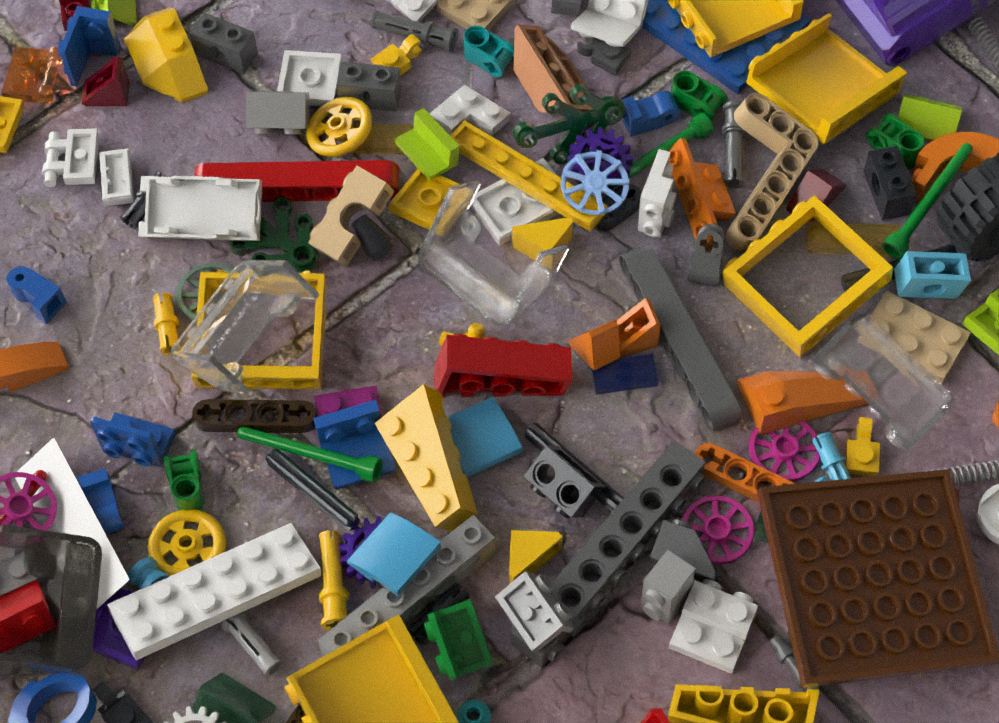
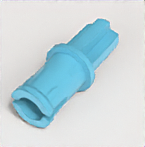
M825 432L813 438L812 442L823 463L822 470L827 471L830 479H851L844 464L847 460L841 456L832 433Z

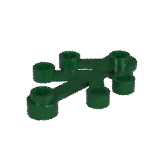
M578 84L570 91L571 99L577 105L587 104L594 108V110L582 112L561 101L555 93H548L542 99L544 109L550 114L559 113L566 118L535 127L528 121L520 122L513 130V138L520 147L532 148L537 144L538 139L567 131L558 145H555L550 151L553 161L558 165H563L568 161L570 145L576 141V137L581 134L586 125L595 122L591 128L593 134H597L599 127H602L604 132L608 125H614L623 118L625 105L618 97L606 96L601 99L590 93L584 85ZM584 92L580 98H576L578 93ZM556 100L553 106H548L549 102ZM527 135H531L528 139L524 140ZM564 152L561 157H556L558 153Z
M286 197L277 198L273 203L276 214V228L261 217L260 233L264 236H260V241H230L231 250L237 256H243L251 249L280 248L285 252V254L267 255L264 252L255 253L251 258L254 271L258 273L267 272L270 267L291 266L294 271L302 273L308 270L312 271L319 263L317 250L308 243L310 232L313 230V221L310 215L300 214L294 220L295 228L298 232L297 245L288 238L289 215L292 213L291 201ZM282 205L287 206L286 209H278ZM302 222H307V223H309V224L306 225V226H300V225H299V224L302 223ZM239 243L245 244L240 248L235 247ZM302 258H308L306 261H300ZM260 260L266 261L262 265L256 264Z

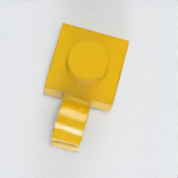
M411 34L403 41L400 48L391 44L370 59L371 64L399 67L401 76L412 68L410 60L422 53V49L418 46L421 41L414 34Z
M859 417V424L856 425V440H847L845 452L847 461L845 466L850 475L878 476L880 443L870 442L872 418Z

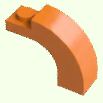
M956 132L941 136L928 143L919 152L913 170L914 174L911 177L917 194L915 200L921 202L935 180L964 143L971 144L973 151L959 171L969 172L972 168L981 165L982 161L989 157L992 158L999 153V139L976 132Z

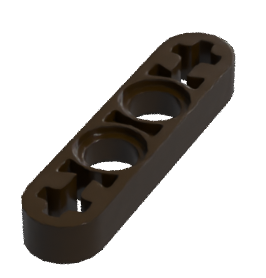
M206 399L196 403L192 410L195 425L198 429L205 432H237L240 427H248L265 433H306L313 430L315 427L313 418L317 417L313 404L303 400ZM222 410H224L225 421H221L220 418L222 417ZM236 410H244L248 413L247 418L242 422H234L230 419L232 413ZM270 410L277 411L280 415L276 421L268 423L262 420L265 412ZM206 411H212L209 420H203L202 416L206 415ZM285 411H288V412H289V416H288L289 422H285V421H286ZM301 412H306L307 416L304 418V421H298Z

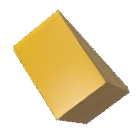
M572 217L512 226L513 248L547 268L553 264L573 238Z
M511 530L509 584L525 571L535 574L562 550L563 536L559 532Z

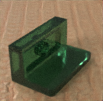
M220 673L201 685L193 704L195 714H198L201 706L207 707V716H210L215 711L220 713L216 721L217 723H261L271 716L276 709V705L225 673Z

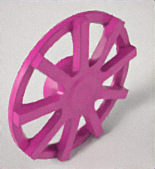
M802 421L797 424L804 428L795 437L789 434V427L783 428V434L778 436L774 431L769 432L768 434L773 439V442H767L756 438L759 433L756 427L750 436L748 445L751 462L767 469L761 462L774 457L776 461L771 472L789 481L797 482L811 474L816 469L820 460V455L815 445L799 446L798 441L808 432L812 438L817 437V434L807 423ZM754 445L769 448L771 451L756 456ZM816 451L812 462L799 456L798 452ZM792 460H796L807 468L796 474ZM781 462L786 463L790 475L776 473Z
M12 472L0 476V483L4 481L10 495L8 498L0 496V503L4 504V507L0 508V515H7V518L0 525V539L23 544L45 535L52 526L57 512L56 498L50 486L38 476L30 473ZM10 478H26L22 491L15 493ZM33 480L40 484L44 490L30 498L27 492ZM49 495L51 501L50 509L33 506V503ZM34 513L50 516L42 527L31 515ZM26 520L36 532L23 536V521ZM12 521H16L17 536L3 533Z
M707 496L692 503L684 512L681 521L687 522L690 513L693 512L704 522L702 526L690 525H692L691 529L695 530V532L703 533V536L699 537L701 544L705 541H710L707 555L712 564L735 563L736 560L741 558L750 549L754 538L753 520L748 511L737 501L724 496ZM711 501L713 515L708 518L698 506ZM718 501L733 505L725 516L718 514ZM739 509L747 521L730 524L729 520ZM749 529L747 540L731 533V531ZM730 540L742 546V548L732 554L726 541ZM716 544L721 545L726 557H712Z

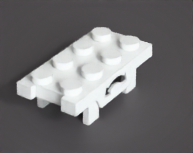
M141 176L140 191L146 192L145 222L139 221L138 237L260 241L262 180L200 176Z

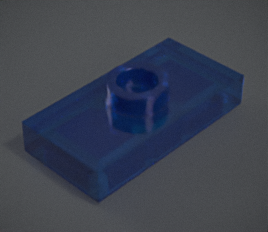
M653 354L624 357L597 370L591 368L596 395L658 386L659 382Z

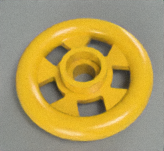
M339 97L323 104L312 115L308 123L306 137L310 147L319 155L326 157L343 156L357 149L366 140L372 127L373 120L369 107L362 100L354 97ZM345 108L352 109L349 115L341 113L342 110ZM328 115H332V117H330L327 120L326 124L322 123ZM354 120H361L359 128H353ZM326 132L329 138L321 142L319 136ZM336 141H345L344 143L338 145L336 143Z
M197 509L178 510L168 514L155 525L148 540V556L154 558L158 563V569L164 570L169 576L190 568L187 561L193 560L198 556H201L204 562L226 551V535L221 524L209 513ZM185 523H199L197 531L184 529ZM171 530L176 533L172 537L171 542L162 541L165 534ZM212 535L213 547L203 548L202 537ZM185 540L192 541L191 545L188 547L181 546L182 542ZM170 552L179 559L172 566L164 560V557Z

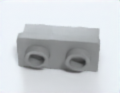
M525 571L497 594L495 598L531 651L538 652L562 631L570 633L575 627L569 620L572 615L568 608L562 602H557L550 593L553 591V587L549 581L541 574L536 575Z

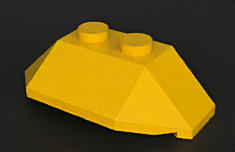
M169 7L143 16L124 38L126 47L143 85L162 94L174 97V100L181 103L208 94L209 91L195 52L176 10Z

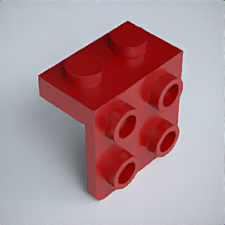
M33 581L0 597V654L57 627L38 582Z

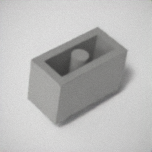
M246 92V127L255 128V133H272V128H284V134H301V129L308 128L309 92Z
M667 550L643 581L641 606L644 612L656 621L661 619L666 624H669L688 598L693 586L696 568Z

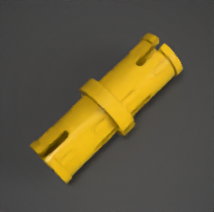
M162 292L163 301H160L159 293L153 296L156 313L154 327L159 334L160 352L164 355H171L170 347H173L174 354L180 351L177 335L179 321L174 315L172 294Z

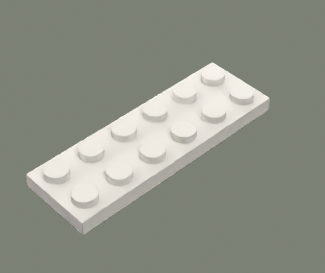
M289 523L107 605L135 660H139L321 576V569L292 523Z

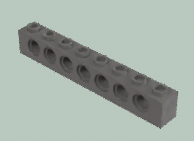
M673 441L551 583L553 591L550 593L557 602L563 603L567 598H574L579 601V604L574 607L566 606L572 615L569 620L575 629L570 633L562 631L541 650L533 652L516 627H514L510 631V644L541 668L549 660L554 662L562 653L565 640L570 635L575 637L583 628L586 615L591 610L596 612L606 599V595H604L611 586L617 587L626 575L625 569L631 562L637 563L647 549L645 545L651 538L657 539L663 520L666 521L671 514L676 516L686 503L684 498L689 492L693 491L695 493L702 486L706 478L703 475L705 461L676 441ZM674 480L679 485L669 486L665 484V481ZM648 503H655L660 508L656 510H650L646 508L644 505ZM634 526L640 531L631 534L625 531V528ZM608 550H615L620 555L618 557L611 558L606 556L604 552ZM587 574H595L600 579L596 582H589L583 577Z

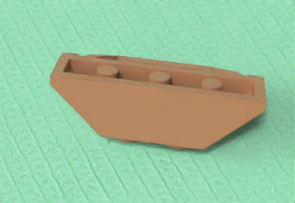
M518 24L515 28L513 70L533 101L535 108L539 112L548 113L542 106V99L548 93H555L561 101L582 112L592 110V107L587 104H575L570 97V91L575 85L581 84L589 92L590 90L564 51L553 40L544 35L545 31L540 26ZM584 92L578 93L576 98H580ZM556 100L549 102L548 106H553Z

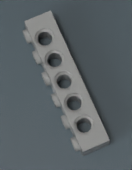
M472 515L440 541L441 548L399 596L383 587L318 639L321 655H327L398 614L407 627L427 610V605L431 601L436 602L455 582L458 584L496 554L495 537Z

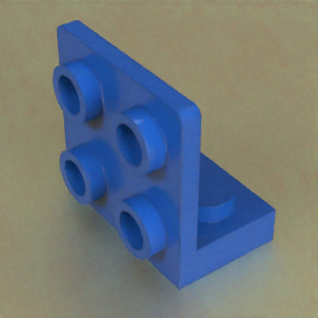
M77 6L73 17L69 18L67 33L64 40H60L58 45V56L62 59L64 73L67 74L71 86L77 87L91 52H96L100 55H119L121 44L111 11Z
M376 400L313 418L321 448L358 459L361 456L366 457L367 455L382 458L383 468L380 477L396 471L391 451L374 424L381 419ZM326 463L334 489L338 490L364 482L360 476L356 475V471Z
M116 412L111 421L92 417L90 422L100 447L105 454L113 458H120L121 456L130 458L135 463L145 467L150 465L162 467L164 456L167 455L176 435L172 428Z

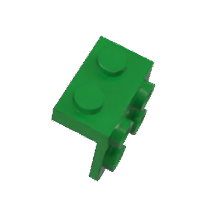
M472 599L427 614L429 621L424 623L430 642H437L440 654L436 656V661L442 676L448 674L450 681L462 675L494 664Z

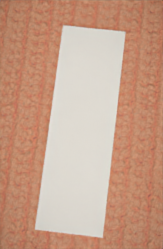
M53 438L17 472L34 474L37 470H44L47 474L45 482L54 492L57 512L55 520L46 532L45 537L86 617H89L130 579L55 438ZM16 477L15 479L22 489L26 478ZM41 486L34 495L43 491L44 488ZM49 495L33 503V506L50 509L51 501ZM34 514L38 524L42 527L50 516Z

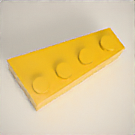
M423 384L374 424L434 526L452 532L472 515H477L478 512L467 476L463 474L459 461L461 456L458 447L454 445L449 417L444 412L442 393Z
M676 684L667 719L670 723H813L820 690L807 689L806 692H790V688H775V691L754 690V687H740V690L722 689L721 686Z

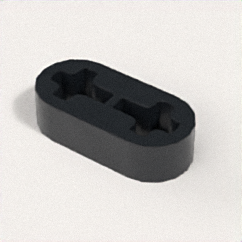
M629 184L627 200L611 211L610 218L604 216L595 227L602 231H609L637 212L640 208L641 197L639 188ZM623 185L617 187L613 192L621 196ZM608 195L602 198L603 203L608 205V207L616 203Z

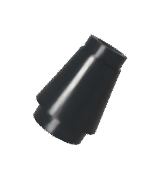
M367 214L362 215L351 224L367 257L371 256L374 261L383 257L394 247L390 242L392 238L369 218Z

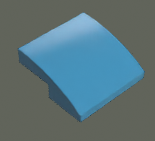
M493 397L448 416L452 426L450 431L454 445L458 447L461 459L459 461L463 474H466L467 477L524 452L511 424Z
M390 512L352 554L347 563L370 581H378L396 596H399L439 551L441 542L410 521Z

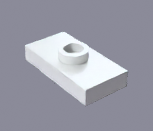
M129 148L99 152L104 207L133 203L134 191Z

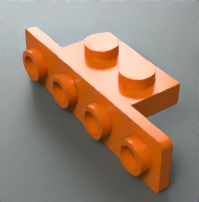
M680 138L669 151L671 152L669 164L674 166L672 177L696 240L698 232L703 225L708 223L717 224L716 219L730 220L736 212L718 165L694 162L687 140ZM708 235V245L714 243V236Z

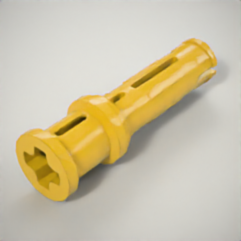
M330 530L319 534L323 589L319 594V602L323 604L324 618L321 620V628L326 631H330L347 617L346 602L349 600V592L343 587L341 553L339 549L340 533L335 530L332 532L333 538H330Z

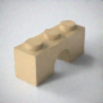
M356 166L354 171L345 177L343 188L338 196L333 198L328 204L327 213L321 223H318L313 228L310 235L311 239L308 243L317 251L347 268L361 245L360 240L349 231L351 217L355 213L364 210L370 211L379 217L394 190L385 181Z

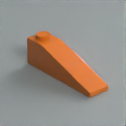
M765 371L737 379L736 381L754 424L758 428L759 435L797 425V423L802 421L807 422L869 404L879 399L867 372Z

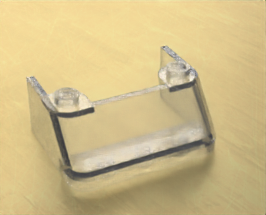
M472 181L451 186L419 251V264L426 273L495 325L506 326L511 324L550 287L569 247L562 245L540 252L535 263L527 265L520 275L477 243L482 233V222L469 208L481 183Z
M245 260L230 272L173 345L170 356L181 366L220 391L245 394L248 388L241 382L243 379V367L239 364L240 360L273 317L290 316L297 309V302L300 299H317L320 294L286 260Z

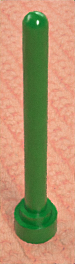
M700 112L690 119L686 129L632 162V165H629L631 172L628 179L653 164L659 149L669 152L680 138L686 139L688 142L692 138L698 139L700 137L703 139L713 133L714 127L709 117L705 113Z
M964 143L902 228L893 234H889L884 240L881 247L890 257L902 259L906 251L909 250L910 236L972 153L973 147L971 144Z
M240 427L237 431L240 439L356 471V475L360 476L361 480L376 483L382 472V458L372 455L361 456L358 459L248 427Z

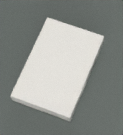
M544 158L536 161L537 164L556 174ZM503 179L467 197L469 206L499 246L512 239V226L547 221L559 214Z

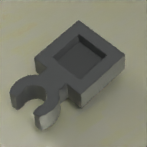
M585 37V41L590 43L589 45H585L582 42L577 43L578 53L583 56H591L592 64L615 76L631 57L630 48L626 46H610L605 41L601 42L595 37Z

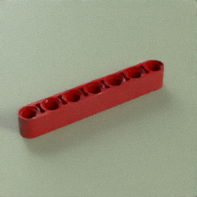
M390 160L202 163L197 165L194 170V176L262 180L261 202H274L280 197H286L291 202L331 201L338 196L343 188L345 177L350 172H353L356 166L385 181L394 190L390 199H393L399 192V166Z

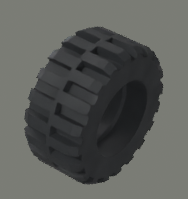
M999 153L992 158L989 157L982 161L981 165L972 168L963 179H959L955 183V187L945 195V200L940 203L939 211H937V223L940 229L960 253H965L967 259L971 261L988 260L999 254Z

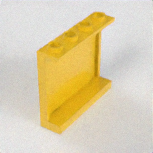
M668 0L669 5L673 9L676 8L681 15L683 25L687 29L690 28L695 35L698 46L701 49H705L710 58L800 20L804 2L803 0Z
M830 13L819 20L814 19L808 27L800 32H794L789 39L781 44H775L770 51L762 56H756L749 64L748 69L750 71L746 81L758 93L767 97L816 134L818 141L823 145L899 94L907 72L900 66H897L888 73L884 72L829 30L828 27L832 18Z
M399 614L286 677L289 684L284 689L293 705L300 703L306 714L301 718L303 723H459Z

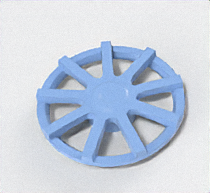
M599 150L597 152L575 155L565 166L561 176V190L567 202L576 210L589 215H602L615 210L623 203L629 189L628 175L622 162ZM596 158L593 171L589 169L584 159ZM601 159L612 164L603 172L599 170ZM578 163L585 172V175L572 172L570 169ZM615 169H618L622 176V179H607V176ZM570 177L580 180L582 184L567 189L566 178ZM623 185L621 196L617 195L607 186ZM583 190L585 195L578 205L569 195ZM604 193L616 202L604 209L601 197ZM590 197H596L598 210L584 208Z

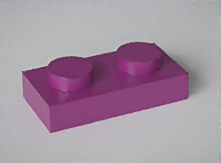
M377 385L314 396L317 417L376 400L380 411V418H382Z

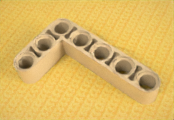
M760 93L748 95L735 110L734 119L743 130L777 155L725 234L727 244L736 251L746 250L751 242L761 236L818 147V138L812 130ZM741 230H743L747 236L743 235Z

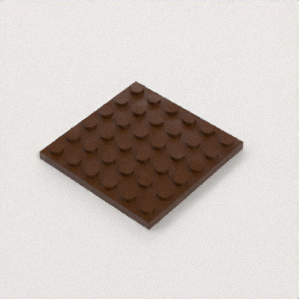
M949 469L760 487L757 491L801 688L990 666L999 663L997 643Z

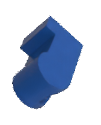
M660 91L651 97L635 100L633 96L622 99L625 105V114L622 120L630 137L669 125L678 120L681 115V111L670 91Z
M15 267L7 275V284L13 296L18 301L29 302L36 317L45 324L67 303L60 287L28 267Z
M106 468L78 477L79 485L105 534L124 529L113 484Z

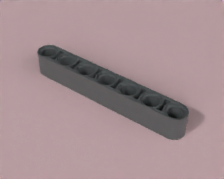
M648 244L619 255L623 274L639 303L645 298L650 299L660 323L659 340L707 428L710 431H714L741 420L742 413L737 399L652 247Z

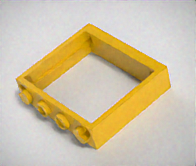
M814 195L808 201L798 203L793 209L792 214L785 220L780 219L775 222L770 228L769 233L762 239L757 238L751 242L746 252L739 258H732L724 267L723 284L801 358L891 282L893 267ZM814 217L871 271L798 331L742 276Z
M217 269V272H200L191 374L196 388L322 390L328 290L325 274L311 273L310 270L302 273H288L283 270H274L271 273H258L254 270L227 273ZM213 295H316L312 366L208 365Z

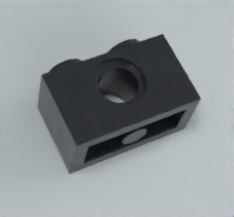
M898 146L869 151L863 172L881 219L887 220L911 215L917 194Z

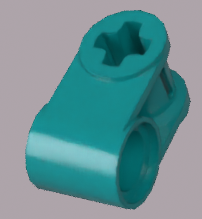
M474 25L467 28L464 32L463 55L468 62L482 68L491 76L500 78L504 74V68L514 61V45L489 32L484 27Z

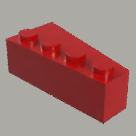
M465 334L446 335L434 364V389L441 392L443 398H446V392H461V398L474 397V392L491 391L493 397H506V395L512 394L515 391H521L523 396L565 395L572 382L571 347L560 346L556 343L544 345L530 343L526 340L505 341L495 337L475 338L468 337Z

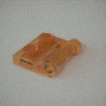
M14 47L1 92L2 96L22 99L25 102L51 103L55 95L53 87L60 64L63 63L61 57L58 56V47H51L49 50ZM43 63H48L42 86L36 89Z

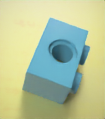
M906 251L894 269L898 297L957 299L971 281L965 253Z

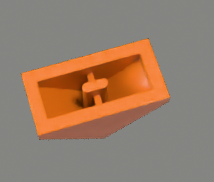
M645 298L617 320L620 358L658 347L660 323L650 299Z
M616 319L568 340L571 348L593 370H597L620 359L619 330Z

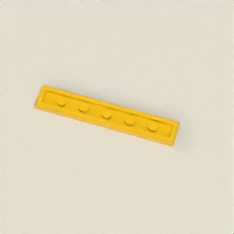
M464 120L450 135L460 146V154L564 217H572L574 223L589 232L606 215H589L573 208L562 193L561 177ZM566 181L567 189L574 186L573 184ZM580 190L569 196L579 205L585 192ZM590 197L584 208L598 210L596 198ZM603 203L604 209L608 208V205Z

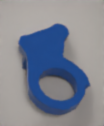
M68 672L53 674L37 683L32 679L14 700L8 723H35L36 715L41 706L48 699L63 692L77 693V702L72 713L61 723H90L96 712L97 698L86 678L80 673L79 675Z

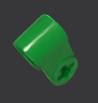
M680 71L673 77L671 93L678 107L692 116L705 112L712 122L715 118L714 113L728 101V97L723 89L705 81L693 72Z
M890 113L882 118V122L876 128H871L866 133V140L874 150L898 146L907 169L914 168L917 156L924 146V137L920 132L914 130L902 122L896 115Z
M194 449L191 450L190 454L172 458L170 455L164 456L170 490L177 509L201 510L205 504L197 450ZM187 492H194L188 497H182Z

